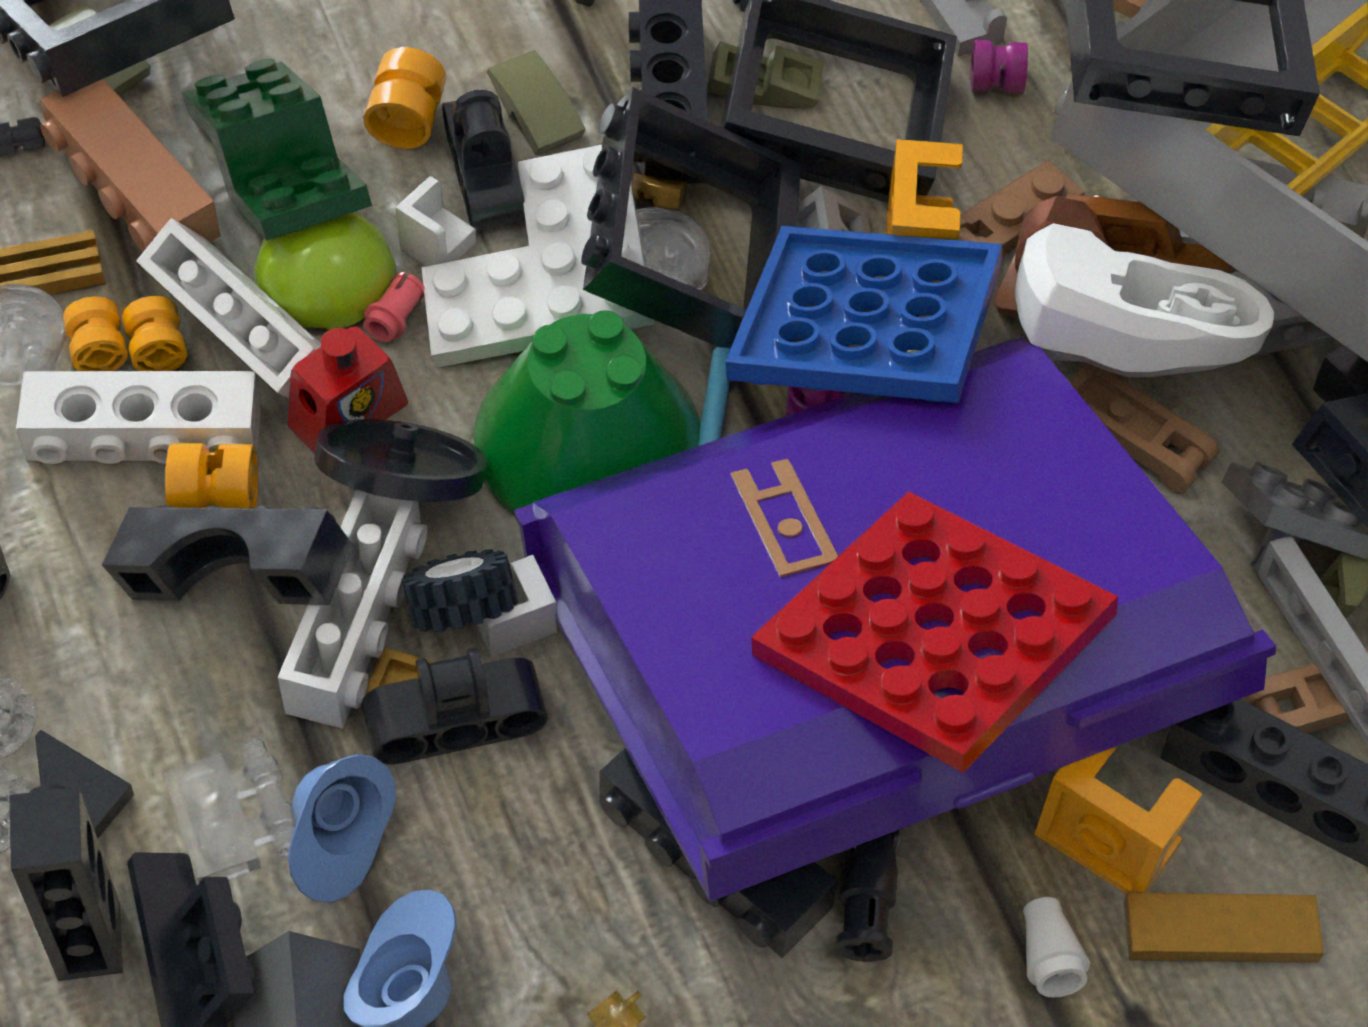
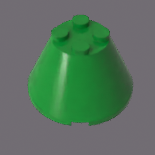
M603 310L594 314L568 316L550 325L539 327L534 332L532 342L494 383L482 401L474 426V445L483 452L487 459L484 476L485 485L495 499L510 513L515 515L514 510L531 505L532 502L697 447L700 420L690 395L676 377L636 334L623 324V320L618 314Z

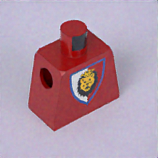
M349 327L348 329L334 328L327 331L321 338V347L297 362L291 369L288 428L314 454L318 433L324 427L336 422L355 419L387 420L408 405L407 396L392 360L359 327Z

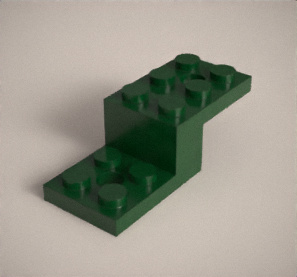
M274 59L256 61L244 68L246 73L227 79L224 75L205 77L195 82V89L182 93L188 113L211 137L230 200L266 241L372 206L367 185L337 156L321 96L282 61L277 63Z

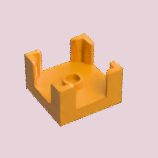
M896 140L887 206L886 234L948 240L959 239L960 210L953 208V199L943 196L917 195L916 188L918 165L961 168L963 144ZM931 281L930 283H938L942 281Z
M1117 746L1061 767L1053 777L1034 835L1125 894L1127 892L1148 893L1179 849L1183 838L1177 834L1195 811L1203 793L1183 780L1175 778L1170 782L1152 809L1147 812L1095 778Z

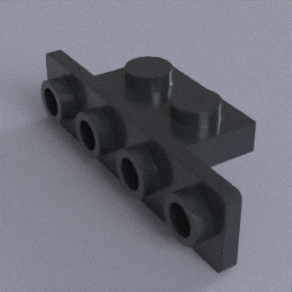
M133 853L127 861L161 1027H228L227 1023L254 994L255 984L254 968L252 963L246 958L240 932L242 923L241 911L238 904L233 902L228 877H204L196 886L191 859L188 854Z

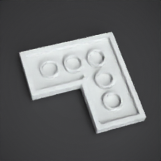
M602 145L518 162L520 182L525 200L523 205L529 246L422 267L430 350L436 368L524 351L532 342L533 334L539 327L550 325L559 319L572 315L594 314L598 311L607 310L618 314L622 318L623 324L629 329L655 324L653 319L583 291L586 266L582 265L581 256L584 246L590 238L592 222L587 219V211L596 193L598 178L593 176V167L602 149ZM631 183L621 257L645 266Z

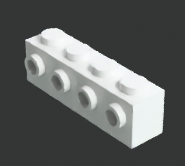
M359 490L355 491L341 525V529L354 545L330 605L307 606L278 675L285 714L343 729L351 708L359 709L361 707L368 687L366 669L371 657L379 658L385 648L389 629L386 619L391 607L399 608L405 597L401 579L405 575L410 559H419L425 546L427 525L421 524L418 501L392 499Z

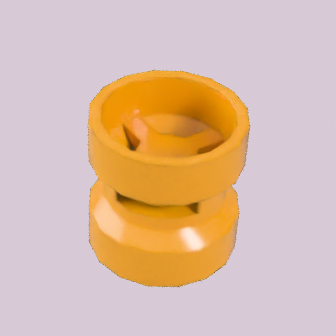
M92 296L74 301L66 307L63 313L65 333L71 340L69 353L72 366L76 371H115L124 365L128 358L125 337L119 332L121 318L119 308L115 302L106 297Z
M163 296L143 297L131 302L124 309L122 320L126 336L131 340L128 348L132 365L137 371H173L185 362L188 356L184 336L178 331L181 323L177 305L171 299Z

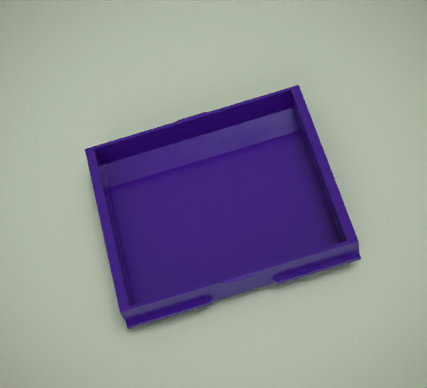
M1022 337L974 352L959 403L929 402L923 399L852 393L532 502L531 505L514 510L515 519L520 527L524 557L534 556L556 600V623L710 902L951 809H961L1032 782L1035 777L1260 692L1265 687L1267 658L1276 654V645L1263 629L1253 632L1237 596L1218 561L1040 347L1026 343ZM788 459L838 556L909 491L1117 595V615L972 765L962 773L752 655L751 637L828 565L780 578L730 473L748 469L760 491L781 485L771 463ZM792 492L757 501L788 564L823 555ZM784 519H797L802 523V531L797 536L785 537L778 532V524ZM917 557L909 560L908 563L915 565L926 561L935 562V560L927 557ZM976 583L959 587L964 592L979 588L988 589ZM882 593L871 596L869 600L877 602L882 599H897V597ZM1023 610L1015 612L1011 616L1021 620L1026 617H1040L1041 615L1033 611ZM928 621L920 625V627L926 630L934 627L950 626L942 621ZM838 631L828 637L837 640L843 637L855 638L858 635L850 631ZM984 648L975 651L973 655L982 659L990 655L1001 656L1003 653L996 649ZM889 659L880 665L889 669L894 666H909L910 663L902 659ZM947 687L938 689L933 694L944 698L950 695H963L964 692L956 688Z

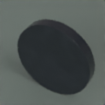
M381 419L347 420L324 427L318 433L314 457L315 464L321 472L343 485L377 496L419 502L454 501L475 495L482 489L487 459L483 452L475 445L458 436L423 425Z

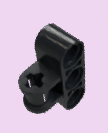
M473 90L463 94L456 101L442 103L446 136L470 226L478 231L526 222L523 190L512 153L510 136L502 118V108L498 96L487 90Z
M477 647L467 649L466 656L428 663L425 658L416 660L417 678L377 687L368 692L362 700V708L373 756L383 764L390 765L521 738L539 731L548 721L545 703L533 662L526 658L517 657L482 664Z

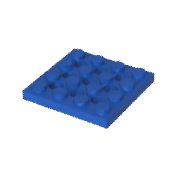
M781 226L726 358L727 380L751 382L757 385L771 384L801 387L816 391L832 390L862 393L870 396H893L923 399L929 402L959 403L1002 265V244ZM876 276H886L882 278H875ZM931 281H942L938 283H930ZM808 305H818L814 307H807ZM863 310H875L871 312H863ZM919 315H931L929 317H919ZM795 339H803V340H804V341H801V342H794ZM850 345H863V346L854 347V348H851V347H850ZM907 350H919L916 353H906Z

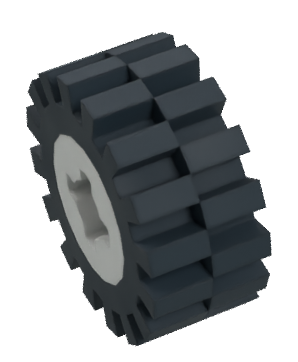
M485 549L480 553L473 550L466 551L461 556H457V554L447 555V559L441 561L434 559L428 561L427 566L419 565L413 568L412 572L405 573L403 579H401L413 628H419L423 632L431 629L434 632H443L448 627L458 630L463 629L464 625L470 623L474 626L484 623L483 619H496L502 616L501 612L511 611L514 608L513 605L518 603L508 556L504 554V551L500 550L493 552V549Z

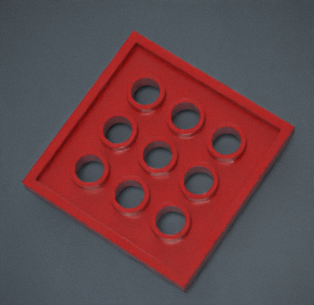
M908 491L751 637L752 655L964 773L1117 615L1118 596ZM917 557H927L935 560V562L926 561L915 565L908 563L909 560ZM976 583L988 589L979 588L964 592L959 587ZM883 593L897 597V599H882L877 602L869 600L871 596ZM1028 610L1036 612L1041 616H1030L1019 620L1011 615L1018 611ZM928 621H942L950 625L949 627H934L929 630L920 627L921 624ZM838 631H850L858 635L855 638L843 637L837 640L828 637ZM991 648L1000 651L1003 655H990L981 659L974 656L973 653L980 649ZM889 659H902L910 663L909 666H894L889 669L882 667L880 664ZM947 687L956 688L964 692L963 695H950L944 698L937 697L933 693L938 689Z

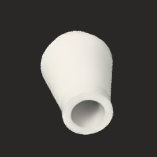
M1052 897L1032 900L1023 909L1026 921L1027 978L1032 984L1036 985L1037 991L1043 996L1063 997L1073 994L1085 986L1087 982L1086 972L1090 967V961L1065 918L1059 900Z

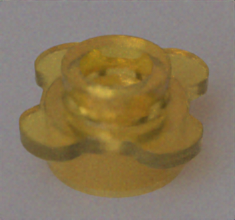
M617 990L586 1014L594 1024L592 1027H635L646 1018L635 1003L642 996L639 990L626 1000Z

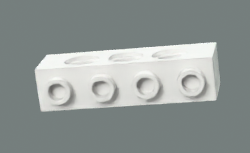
M170 218L136 261L277 393L289 398L291 369L297 362L320 348L321 343L206 238Z
M29 371L23 373L16 430L26 461H39L46 464H57L63 461H98L105 464H115L121 461H156L166 464L167 452L171 443H204L210 452H216L220 444H254L256 451H258L261 400L255 371Z

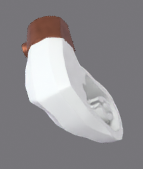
M1058 196L1041 201L1028 211L1021 224L1016 249L1015 269L1017 271V279L1014 292L1019 320L1032 346L1040 347L1050 360L1086 362L1125 377H1157L1206 371L1240 362L1259 352L1272 328L1274 310L1269 301L1244 279L1221 270L1170 263L1150 256L1114 251L1107 244L1097 214L1083 201Z

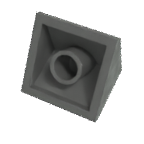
M288 931L246 956L254 968V994L235 1014V1027H361L352 1023L345 1013L343 997L349 980L360 961V949Z

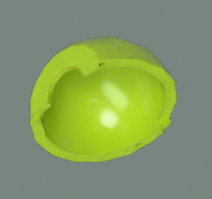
M352 212L268 241L263 239L254 267L255 284L303 328H327L328 331L334 328L351 326L364 319V311L369 304L380 300L392 283L396 270L390 246L381 231L365 216L357 212Z

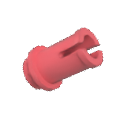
M405 272L397 273L380 300L369 304L364 311V328L374 339L381 342H390L392 339L401 337L406 330L405 320L417 303L425 296L423 283L414 275L409 273L401 286V283L406 278Z

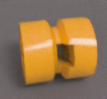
M409 47L394 48L385 53L379 63L373 83L375 87L369 96L363 116L364 126L369 134L380 143L399 149L418 148L427 143L431 136L437 115V107L441 101L446 84V70L440 61L420 49Z
M204 443L170 444L165 467L166 505L174 508L218 506L221 508L253 509L257 507L259 476L257 451L254 444H220L216 452H210Z

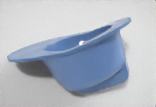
M356 754L337 761H331L329 764L316 767L306 774L296 787L292 800L293 819L296 826L291 837L288 852L290 876L298 890L314 901L334 902L347 897L363 882L372 865L384 829L391 817L396 802L395 780L389 768L375 757Z
M430 889L413 891L397 899L380 916L343 995L344 1011L352 1023L361 1027H426L438 1018L445 1009L451 996V976L445 961L452 946L457 926L454 907L445 895Z

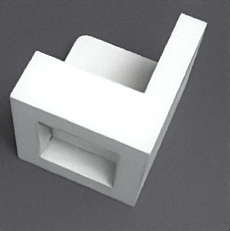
M429 176L396 206L400 249L425 266L456 261L476 243V229L442 207L440 181L432 176Z
M533 555L511 563V573L518 598L517 605H513L514 608L509 612H501L502 616L496 619L486 618L483 619L484 623L476 625L491 657L557 633L556 600Z

